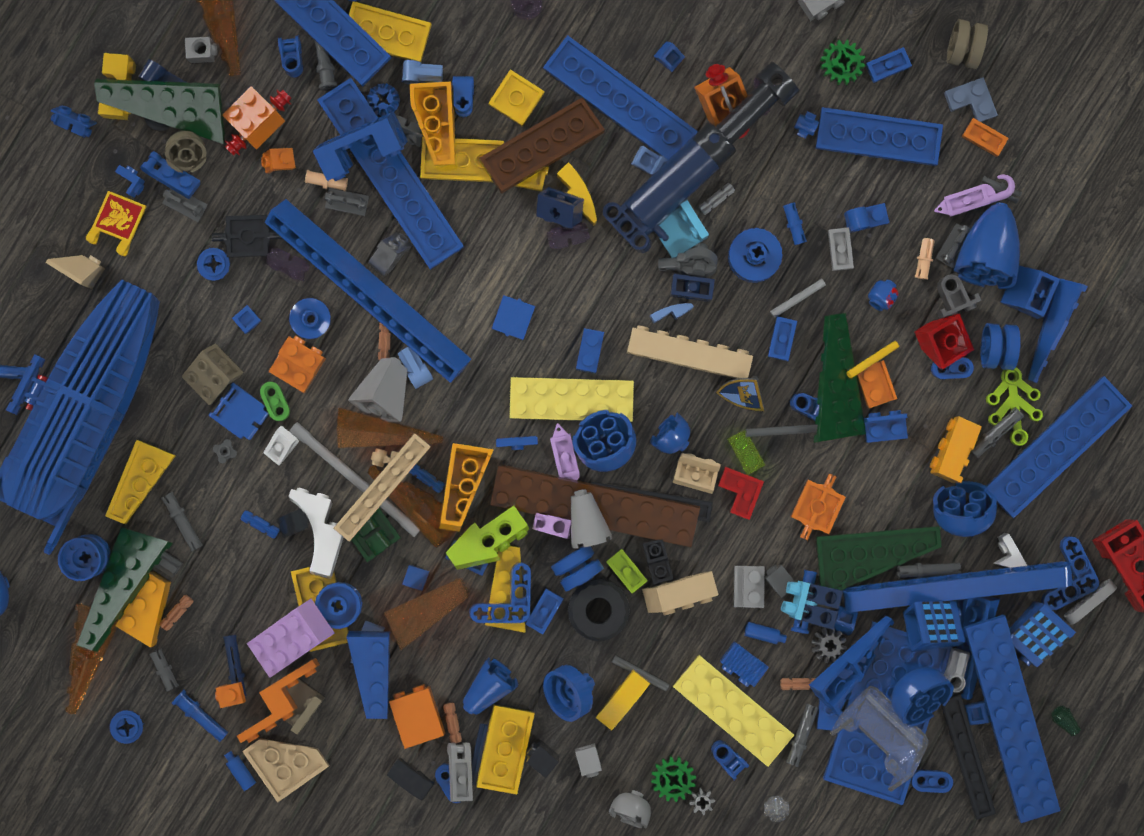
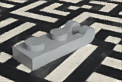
M463 742L461 745L448 743L450 801H473L470 743ZM457 753L462 754V759H457Z

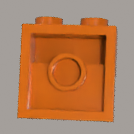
M295 335L294 338L288 336L269 372L305 393L326 358L321 356L323 352L312 346L311 349L304 345L306 341Z

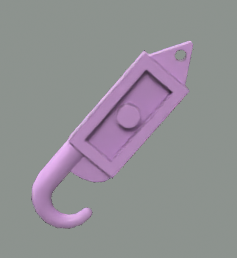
M998 175V179H1005L1008 182L1006 190L995 193L990 185L982 184L944 197V200L934 212L947 214L952 217L1006 199L1014 192L1015 183L1008 175Z
M557 423L553 437L550 440L558 475L562 478L578 480L580 472L571 433L568 434Z

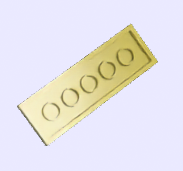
M511 377L510 419L582 421L595 412L608 410L613 413H622L630 422H633L634 381Z
M700 655L696 657L673 685L678 692L768 767L794 736L792 732Z

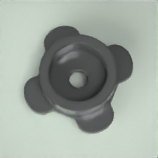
M228 439L224 440L222 444L214 445L213 452L219 457L218 461L220 463H226L228 459L237 456V451L234 450L232 442Z

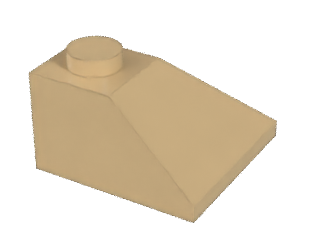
M79 255L53 258L46 261L53 268L90 289L94 287L105 270L104 267L100 266L101 261L91 255L89 258Z

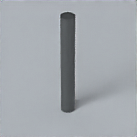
M616 655L612 660V663L630 673L634 669L651 684L665 692L670 685Z

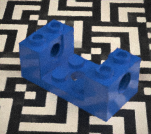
M394 111L322 142L313 150L327 181L331 179L338 181L349 173L348 169L353 166V163L346 149L352 147L357 140H360L361 143L373 136L383 157L388 154L389 157H393L401 153L408 140Z

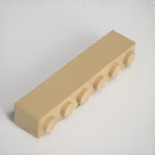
M637 326V329H632L627 349L628 354L734 379L748 378L753 356L748 355L749 351L737 349V352L730 351L729 347L725 345L709 346V342L704 340H697L696 343L689 341V337L677 335V338L670 337L668 332L657 330V333L649 332V328L644 326Z

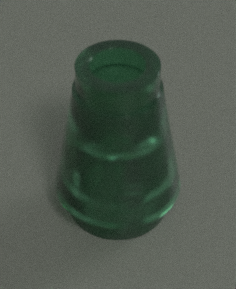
M1061 705L1052 711L1051 717L1053 722L1068 734L1075 736L1080 732L1081 728L1069 708Z

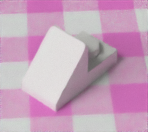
M280 426L270 440L264 454L277 465H280L295 448L299 440L283 426Z
M1003 533L997 538L1000 541L998 546L1007 555L994 562V564L1009 568L1027 566L1010 534Z

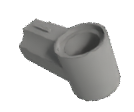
M951 648L944 673L949 681L956 677L955 682L952 683L954 687L953 692H960L965 687L964 675L970 656L968 651L958 648Z

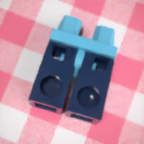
M799 580L798 582H788L786 593L794 594L793 603L783 601L781 611L794 619L833 630L838 611L819 607L817 604L839 609L843 591Z

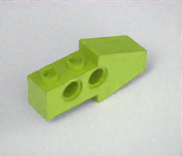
M512 506L481 529H479L476 523L472 524L448 549L446 554L457 570L500 560L497 552H503L511 546L510 543L515 539L520 540L528 534L529 527L515 506ZM510 527L511 532L508 535H502L500 533L502 528ZM491 538L494 540V544L491 547L484 546L486 539Z

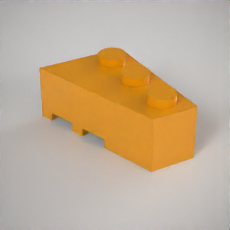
M959 416L950 419L946 427L948 433L945 438L941 439L938 445V449H940L938 456H934L930 463V468H932L930 473L951 483H962L963 477L960 474L963 467L968 466L969 460L967 458L971 449H974L982 426Z
M154 571L149 572L148 580L132 603L128 604L123 612V616L115 626L147 646H155L171 581Z

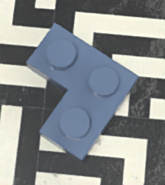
M984 77L944 92L951 112L970 105L974 118L980 122L998 115Z

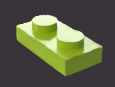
M620 549L606 561L631 593H634L648 581L623 549Z

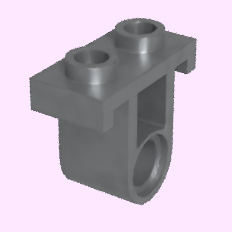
M396 232L379 243L378 249L368 264L385 277L395 267L404 253L409 251L412 244L408 242L406 236Z
M947 275L940 279L937 284L938 292L947 310L946 312L944 308L937 311L939 319L957 314V311L965 309L967 312L976 308V303L981 301L978 293L970 296L969 299L960 278L956 275ZM946 281L953 283L954 288L952 291L946 289Z

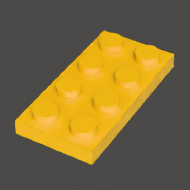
M352 2L349 16L389 55L405 60L422 61L432 26L430 22L362 3Z
M422 137L420 178L493 182L480 163L479 158L504 144V141L455 139V165L435 166L425 139Z
M310 567L291 571L298 605H302L309 599H312L315 603L317 595L323 588L337 582L335 572L333 571L332 578L328 579L311 574L309 571ZM341 601L336 602L335 605L338 609L343 607ZM348 627L341 629L332 628L334 634L311 649L310 652L348 643Z
M493 704L476 783L478 788L511 794L518 793L534 712Z

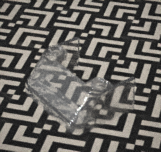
M869 686L842 712L830 734L834 736L842 729L853 732L857 728L862 730L887 755L884 761L885 768L894 776L888 788L891 792L914 776L929 742L926 735L917 726L909 727L907 724H903L894 713L891 701L878 688Z

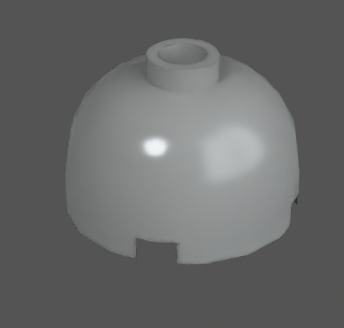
M632 790L631 793L619 794L613 800L609 814L614 818L617 814L621 818L620 821L637 828H642V826L647 828L650 821L651 808L649 803L643 799L644 795L642 793Z

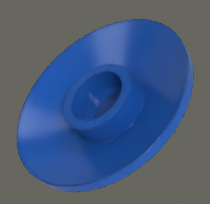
M306 298L293 306L289 321L291 328L297 335L305 339H315L322 336L328 330L331 316L329 309L323 302L314 298ZM309 316L315 317L313 323L308 322Z

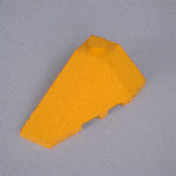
M451 81L410 84L411 107L434 165H455V120Z

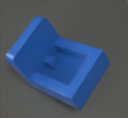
M119 165L115 172L132 182L126 193L135 198L136 195L138 196L143 191L145 181L137 176L138 171L128 165L126 168Z

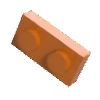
M975 118L971 119L962 135L964 139L996 157L999 156L1009 139Z

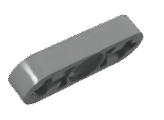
M1111 579L1105 580L1099 585L1097 590L1086 595L1064 614L1065 619L1070 625L1077 623L1117 589L1116 585Z

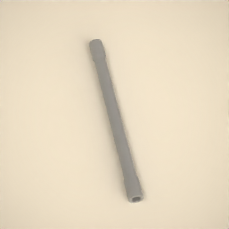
M296 422L292 426L290 432L302 443L308 445L363 493L370 485L316 440L302 425ZM387 499L380 506L413 537L422 529V527L403 514Z

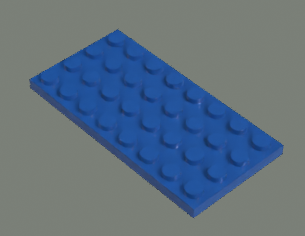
M872 621L870 629L877 624V622ZM888 627L883 635L885 638L883 644L879 643L873 652L876 655L862 681L858 682L851 691L853 697L851 700H847L823 779L903 805L930 719L914 727L903 724L892 709V691L905 674L920 667L935 668L944 674L952 647L911 652L907 632Z

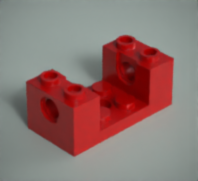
M1126 519L1092 541L1102 558L1112 561L1129 590L1124 594L1133 609L1144 613V570L1138 572L1135 568V564L1138 561L1144 562V530L1138 520Z

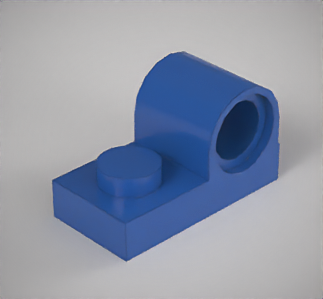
M885 203L866 208L858 207L844 213L847 228L849 227L850 233L889 224Z

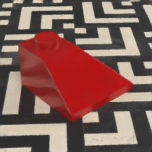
M959 313L931 321L914 331L921 350L940 369L946 368L974 350Z

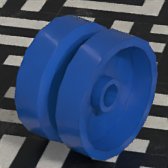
M987 323L981 337L980 358L982 367L995 369L999 365L1002 370H1014L1020 353L1019 327L1006 324L1001 329L999 324Z
M583 546L551 566L556 576H561L566 572L570 573L560 582L565 591L586 583L604 569L599 559H594L588 563L585 562L594 554L591 546Z
M335 582L327 585L319 592L315 605L331 628L341 629L348 627L357 620L362 611L363 602L361 594L354 586L345 582ZM338 601H341V605L343 606L340 609H338L335 605Z

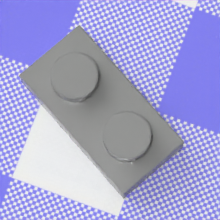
M849 227L828 230L832 271L853 269Z

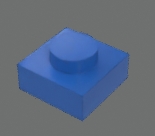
M248 305L232 318L245 334H248L262 322Z

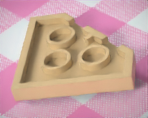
M260 738L242 751L277 802L330 766L318 748Z

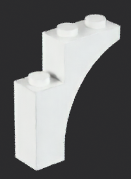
M291 489L289 494L290 500L306 513L313 529L314 555L309 571L313 575L331 579L344 538L333 529L337 523L330 522L326 524L332 507V501L325 494L317 493L315 496L309 494V491L306 489Z

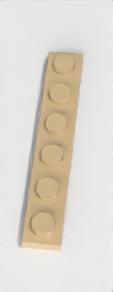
M414 434L333 529L350 542L431 446Z

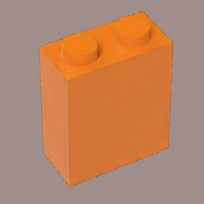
M424 684L412 688L413 692L405 694V691L393 694V698L389 701L404 749L445 735L430 686L425 687Z

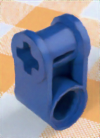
M299 35L291 39L283 40L278 38L283 69L290 77L300 76L303 72ZM290 63H297L294 69H288Z
M453 76L452 87L455 112L460 117H467L473 110L474 77ZM462 103H466L464 108L460 107Z
M804 393L792 396L790 400L791 408L815 421L819 415L817 398ZM799 397L805 400L803 408H799L796 405V400Z
M719 740L712 745L711 752L714 758L734 780L737 779V775L745 767H749V764L725 741ZM725 747L727 749L725 755L718 756L716 754L718 748Z

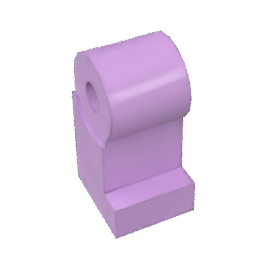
M536 513L532 529L570 539L571 520Z

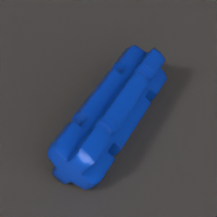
M417 464L409 472L413 476L416 475V478L427 486H432V489L437 493H440L445 487L443 482L437 481L436 477L426 470L420 469V466Z
M244 511L241 516L243 522L250 523V526L262 533L266 532L271 538H276L279 533V528L274 525L270 526V523L258 516H253V513L249 511Z

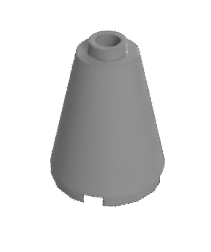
M586 489L575 491V495L571 497L572 548H578L577 544L582 543L584 547L607 542L606 538L611 540L612 534L592 493L587 492Z

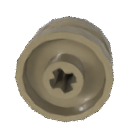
M958 19L950 37L947 63L958 66L963 61L966 68L977 69L985 50L988 25L976 22L971 28L968 20Z

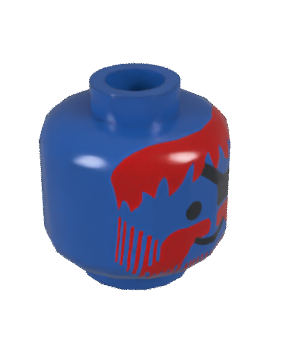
M890 280L877 281L868 293L869 304L879 311L889 310L899 296L896 284Z

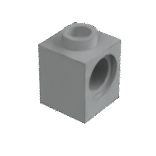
M210 37L185 38L186 59L190 63L215 62L214 56L217 55V44ZM201 46H206V51L203 54H198V49Z
M595 743L575 749L581 775H586L587 778L597 776L598 772L602 771Z

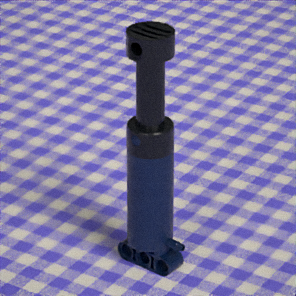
M771 62L756 76L760 83L759 86L717 126L708 122L621 206L613 202L605 205L603 208L604 217L637 252L646 253L649 251L652 243L648 236L653 231L663 241H667L669 236L659 225L735 154L736 149L733 143L776 102L785 106L799 93V89L793 80L777 64ZM612 209H618V215L610 218L609 212ZM625 224H632V229L629 232H623L622 229ZM639 238L646 239V243L642 247L636 246Z

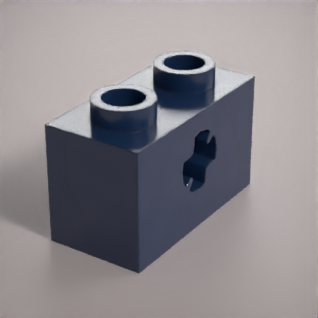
M548 187L538 194L536 216L543 218L547 222L560 224L564 228H573L582 221L584 199Z
M673 274L670 297L711 302L715 279Z

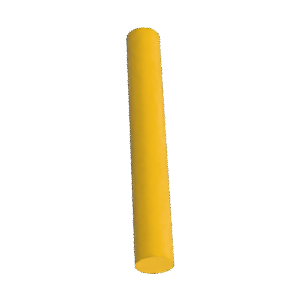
M896 341L888 344L847 371V376L852 379L899 348V344Z

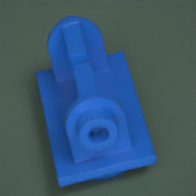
M67 106L51 109V112L55 113L51 117L54 125L68 130L70 124H73L71 132L82 137H90L92 130L89 128L97 124V122L90 120L89 116L74 113Z

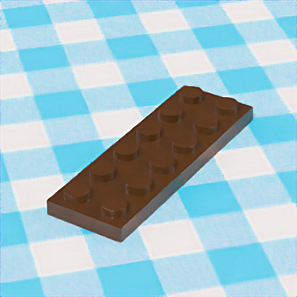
M582 97L479 158V161L502 194L605 132V129Z

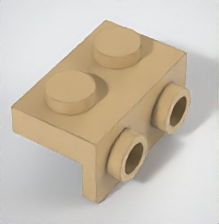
M681 453L673 483L712 494L721 464L716 463L712 459H702L690 453Z

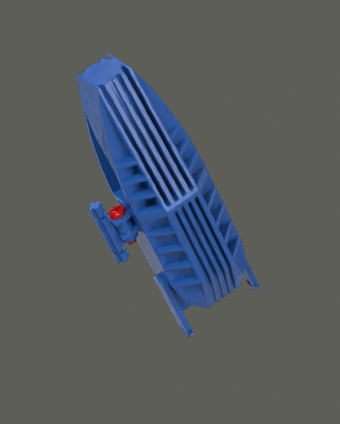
M121 280L87 317L63 351L49 377L38 375L40 372L39 368H42L46 359L34 354L30 362L32 363L31 366H28L12 397L13 401L6 408V411L18 415L21 409L20 405L26 402L28 403L26 409L30 410L31 413L9 456L5 458L0 468V501L55 526L44 548V553L48 555L52 553L75 507L86 494L130 406L150 351L160 301L152 293H148L146 290L124 280Z

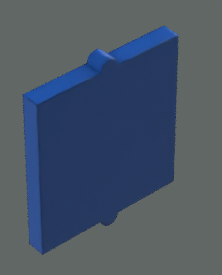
M503 295L492 329L504 333L507 337L510 335L524 340L535 306L524 303L521 299L516 300Z

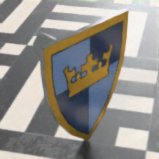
M757 376L728 381L716 392L726 401L741 408L765 411Z

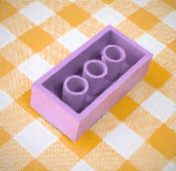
M309 599L249 641L247 645L268 676L272 677L334 634V631L313 600Z

